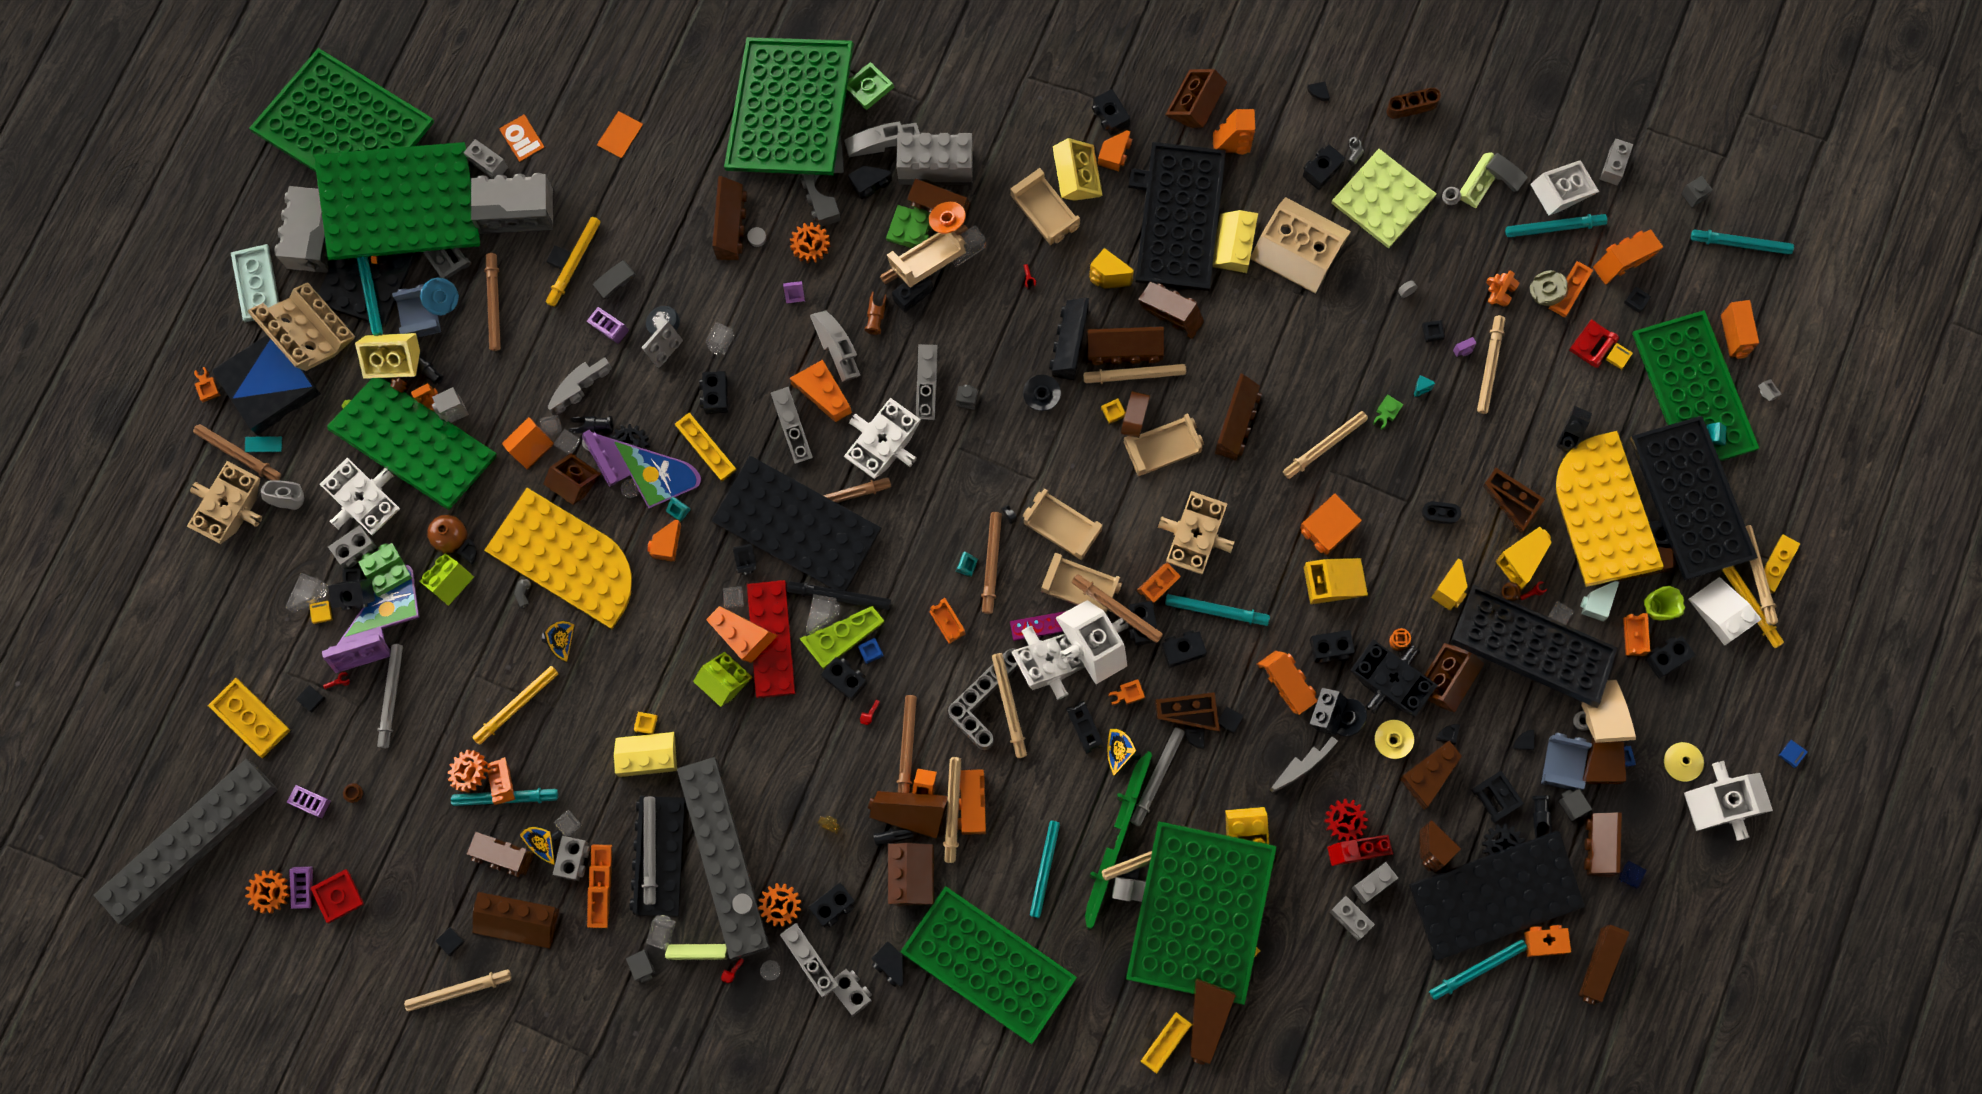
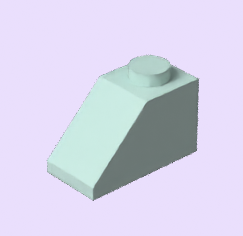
M1611 582L1592 591L1587 597L1584 596L1580 605L1583 608L1581 614L1604 622L1609 616L1619 582Z

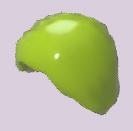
M1671 586L1660 587L1651 592L1644 600L1646 613L1653 620H1672L1682 616L1685 610L1683 595H1681L1679 589Z

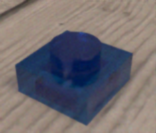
M1627 861L1619 880L1637 889L1647 870Z

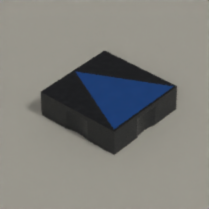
M268 335L212 370L249 428L256 435L279 422L288 413L301 408L321 395L305 370L296 368Z

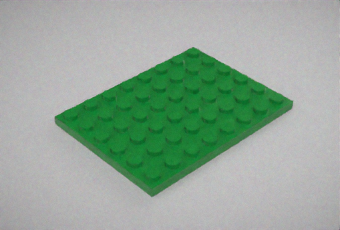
M746 38L724 164L726 171L833 175L854 47L853 41Z
M318 48L249 129L257 136L316 172L315 154L412 147L420 141L434 124V120Z
M465 142L315 154L314 160L328 260L480 246L478 228L475 227L471 220V179L468 159L464 155L466 150Z
M1158 821L1126 979L1192 994L1195 992L1196 979H1200L1234 992L1236 996L1233 1002L1245 1005L1277 846Z

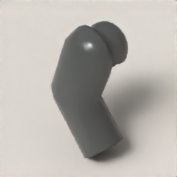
M1352 137L1349 140L1352 154L1347 162L1355 166L1363 155L1364 150L1361 141L1357 137Z
M528 579L519 580L515 588L514 595L520 608L529 605L525 596L526 589L531 587V582Z

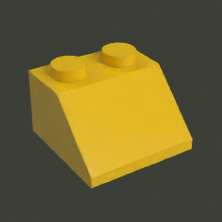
M1104 248L1090 264L1089 278H1091L1090 280L1094 285H1100L1104 289L1130 286L1133 283L1134 270Z
M1457 559L1431 597L1450 611L1454 606L1458 608L1467 595L1464 592L1468 586L1461 559Z

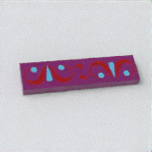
M1067 611L1010 621L1013 641L1025 639L1021 631L1029 626H1033L1037 637L1064 632L1056 617Z

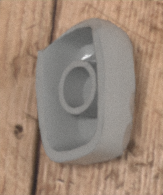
M270 480L265 482L261 488L262 500L268 504L297 510L303 505L304 493L300 484L289 481Z

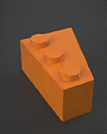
M1236 109L1226 119L1227 122L1225 124L1222 123L1220 129L1213 132V149L1226 150V153L1243 155L1251 151L1255 133V110Z
M1651 229L1646 232L1639 231L1633 238L1627 237L1619 245L1613 244L1606 249L1607 253L1593 268L1606 285L1617 274L1622 276L1626 273L1625 270L1633 266L1637 267L1654 257L1663 246Z
M1274 651L1257 663L1260 669L1262 667L1265 668L1270 676L1268 680L1271 683L1274 682L1280 691V696L1292 712L1300 715L1318 701L1315 697L1317 694L1304 681L1306 677L1303 672L1295 667L1294 664L1296 662L1289 653Z
M961 770V798H959L961 818H958V830H962V835L986 834L984 770Z

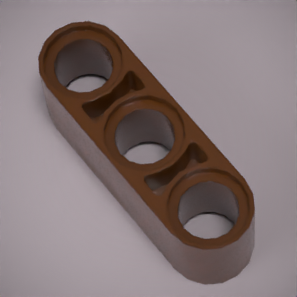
M1427 88L1394 96L1389 101L1386 113L1390 118L1398 119L1434 110L1439 103L1441 93L1436 88ZM1428 97L1434 98L1435 101H1430ZM1410 102H1416L1417 105H1412ZM1392 106H1398L1400 109L1396 110Z
M1131 392L1121 434L1136 438L1140 437L1150 395Z

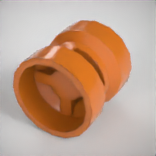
M1402 628L1395 630L1389 638V644L1395 651L1406 649L1411 642L1410 633Z

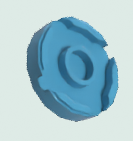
M438 277L426 282L420 294L422 305L434 315H445L454 310L459 298L455 285L445 278Z

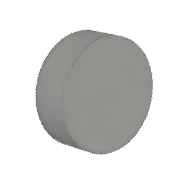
M759 227L752 228L747 235L749 243L754 247L764 245L767 239L765 231Z
M1408 281L1399 288L1398 293L1402 298L1408 297L1416 291L1417 285L1414 281Z
M738 894L733 899L732 906L737 913L747 914L752 910L753 901L747 894Z

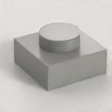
M1771 379L1758 385L1761 395L1768 399V401L1782 395Z

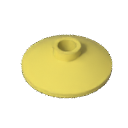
M1389 720L1382 723L1376 730L1375 745L1378 751L1385 757L1399 759L1406 756L1412 750L1414 735L1410 727L1404 722ZM1391 737L1396 738V744L1390 742Z
M1681 742L1672 745L1666 751L1664 766L1672 778L1687 782L1694 780L1701 774L1704 767V759L1699 749L1694 745ZM1684 757L1689 760L1688 764L1683 763Z

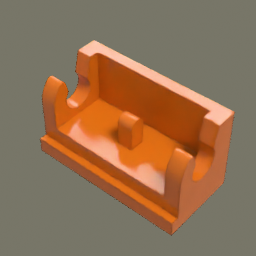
M1165 563L1136 591L1141 595L1143 594L1147 598L1146 601L1154 603L1181 576L1169 563Z
M946 598L940 600L938 605L931 606L929 612L948 644L965 635V629Z
M1642 613L1639 616L1629 614L1623 618L1626 656H1645L1650 652L1648 613Z
M506 758L488 763L487 768L489 770L487 774L493 804L497 805L515 800L510 769Z

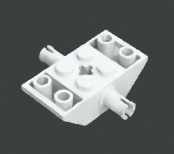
M892 398L887 401L870 423L857 414L853 416L854 419L851 418L849 424L860 430L862 434L844 457L873 479L885 472L896 458L909 467L913 465L912 462L916 461L917 457L910 454L904 448L911 440L921 419Z
M346 458L320 483L342 506V510L330 522L339 530L347 520L355 518L373 536L400 510L381 491L382 487L394 476L384 468L374 479H369L357 466Z
M1088 600L1056 617L1072 645L1060 652L1061 658L1066 656L1062 659L1063 662L1067 663L1079 656L1095 684L1127 667L1125 646L1118 635L1119 632L1128 628L1127 622L1121 625L1124 622L1123 619L1120 618L1111 623L1106 613Z
M1033 626L1023 629L1021 632L1029 646L1013 650L1012 654L1029 687L1035 690L1050 685L1057 700L1064 698L1068 695V692H1066L1061 680L1085 668L1079 656L1067 663L1062 661L1066 656L1061 658L1060 652L1072 646L1065 634L1042 641L1038 639Z
M1725 762L1714 763L1712 766L1717 778L1716 783L1684 793L1695 829L1698 831L1729 823L1733 826L1737 841L1749 838L1744 823L1745 818L1773 811L1761 774L1755 773L1729 778ZM1728 798L1733 799L1734 802L1730 803Z

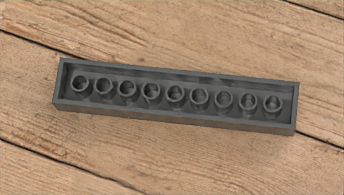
M713 757L677 768L729 958L733 961L771 949L761 913L758 909L759 905L717 759ZM738 894L750 896L753 901L752 910L747 914L737 913L732 906L735 896Z
M245 759L94 894L95 898L118 924L129 925L278 789L254 762Z

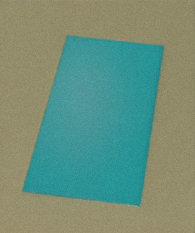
M282 436L245 437V452H281Z

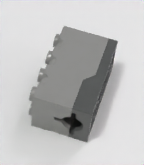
M897 133V174L899 185H913L915 179L932 185H973L972 133H958L957 135H950L949 133H940L938 135H931L930 133H921L920 135Z
M534 173L532 177H525L524 174H515L513 178H507L505 175H497L494 179H488L487 176L471 178V220L475 227L478 228L479 234L553 230V188L546 174Z
M289 186L284 198L287 208L282 210L281 219L284 221V224L278 229V237L281 240L275 246V255L286 269L327 273L333 260H328L319 190Z

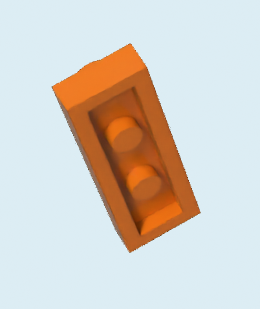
M1576 261L1566 278L1569 289L1566 297L1561 302L1551 305L1549 309L1566 317L1593 269Z

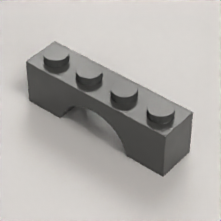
M802 174L803 178L800 180L803 189L807 188L809 194L806 195L809 206L813 205L814 211H811L814 222L818 221L822 227L841 221L834 197L824 196L815 188L816 181L820 175Z

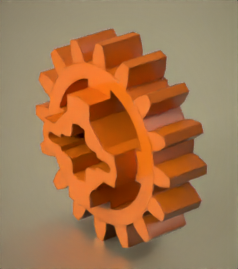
M811 222L810 226L807 227L806 223H803L804 228L801 229L797 226L798 232H792L794 238H790V244H792L790 248L791 251H794L795 257L799 256L800 261L805 258L807 263L810 262V259H813L816 263L817 257L823 259L822 254H828L827 248L830 247V242H828L830 238L829 235H826V229L821 230L819 224L814 227L813 222ZM808 238L812 242V248L808 244Z
M466 750L465 753L460 752L459 758L454 757L455 763L450 764L452 770L448 771V774L451 775L448 781L452 782L451 786L462 793H469L470 789L476 791V785H482L481 779H486L484 773L488 772V769L484 768L488 764L484 761L485 757L474 750Z
M263 870L262 876L254 874L256 879L249 880L252 884L251 887L245 888L250 891L249 894L245 895L246 898H251L248 905H254L253 910H260V913L264 914L267 910L269 913H274V908L281 910L280 904H287L284 898L290 897V894L286 893L290 886L285 885L288 880L282 878L281 873L275 875L273 870H270L269 874ZM266 879H274L275 882L268 883ZM267 888L270 889V890L268 891L269 896L265 895V894H267V890H266ZM266 900L270 903L269 905L261 904V902H264Z
M776 883L775 889L768 886L769 892H762L765 898L759 899L763 906L758 907V909L764 910L761 917H768L766 920L768 924L773 921L774 927H777L778 923L785 927L786 921L792 924V917L798 919L795 913L796 911L801 912L802 909L797 907V905L801 904L802 901L796 900L799 893L793 894V887L787 889V884H783L782 888H780L779 884ZM778 892H784V893H787V894H789V895H788V896H785V897H782V896H779L777 893H778ZM771 897V905L767 908L768 900ZM778 901L785 902L782 910L779 908L775 909L778 906ZM793 902V909L791 913H789V905ZM777 913L781 914L783 918H775L771 915Z

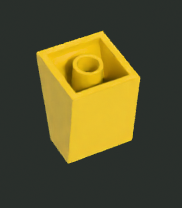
M1538 527L1503 551L1496 560V563L1511 582L1517 583L1521 590L1531 580L1552 543L1549 533Z

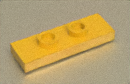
M1784 534L1780 537L1764 567L1769 590L1772 594L1777 589L1800 546V543Z
M1176 1012L1140 1062L1157 1074L1192 1024Z

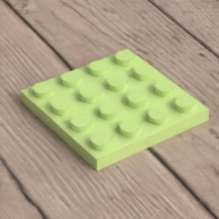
M1378 149L1331 203L1389 249L1435 198L1437 193L1382 150Z

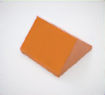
M528 417L502 444L528 470L555 443Z

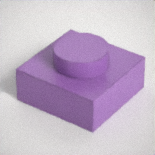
M802 281L783 283L786 303L805 301Z
M1472 337L1456 344L1453 350L1456 357L1460 355L1467 356L1472 353L1476 341Z

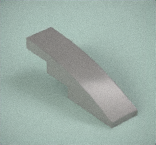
M1331 737L1321 751L1313 747L1303 761L1295 757L1271 787L1270 791L1275 792L1306 774L1328 754L1338 740Z

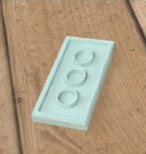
M267 244L231 252L244 322L254 321L248 313L249 309L262 303L268 308L279 303L270 249Z

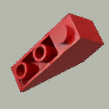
M1388 835L1344 841L1327 847L1332 866L1393 854Z

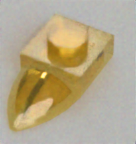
M828 815L826 818L821 816L818 821L819 826L836 834L840 828L839 824H837L838 820Z

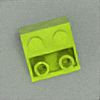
M445 553L436 560L435 565L423 574L419 582L449 606L474 576Z
M723 652L703 665L693 682L722 707L742 690L752 679V676L726 652Z

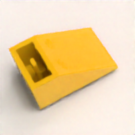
M1361 558L1323 559L1305 563L1304 573L1310 604L1368 596Z
M1265 807L1225 810L1227 836L1269 844L1268 815Z

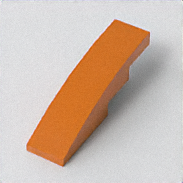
M593 844L591 846L587 927L590 928L608 927L612 845Z

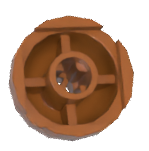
M440 515L429 524L427 537L430 544L437 551L444 554L453 553L466 541L467 530L463 522L457 517Z

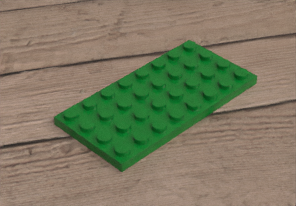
M1705 310L1633 331V338L1667 425L1698 416L1703 417L1706 427L1707 424L1721 422L1727 427L1726 445L1713 444L1720 461L1759 449Z
M372 378L327 425V429L447 510H450L497 457V453L449 421L446 422L444 419H440L438 414L423 404L418 403L405 392L397 391L384 378Z
M946 886L900 951L901 954L1031 1045L1077 978Z

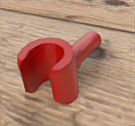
M1024 264L1026 274L1025 287L1028 289V281H1032L1035 287L1036 280L1031 277L1028 264Z
M1538 582L1532 590L1521 595V601L1532 595H1542L1547 589L1543 591L1539 589V586L1544 582Z
M341 672L338 675V679L323 685L324 689L339 684L348 685L350 679L346 681L341 680L348 673Z
M875 701L869 713L862 712L860 723L865 725L871 724L873 714L880 701Z
M740 958L731 972L724 970L721 980L731 983L744 960Z

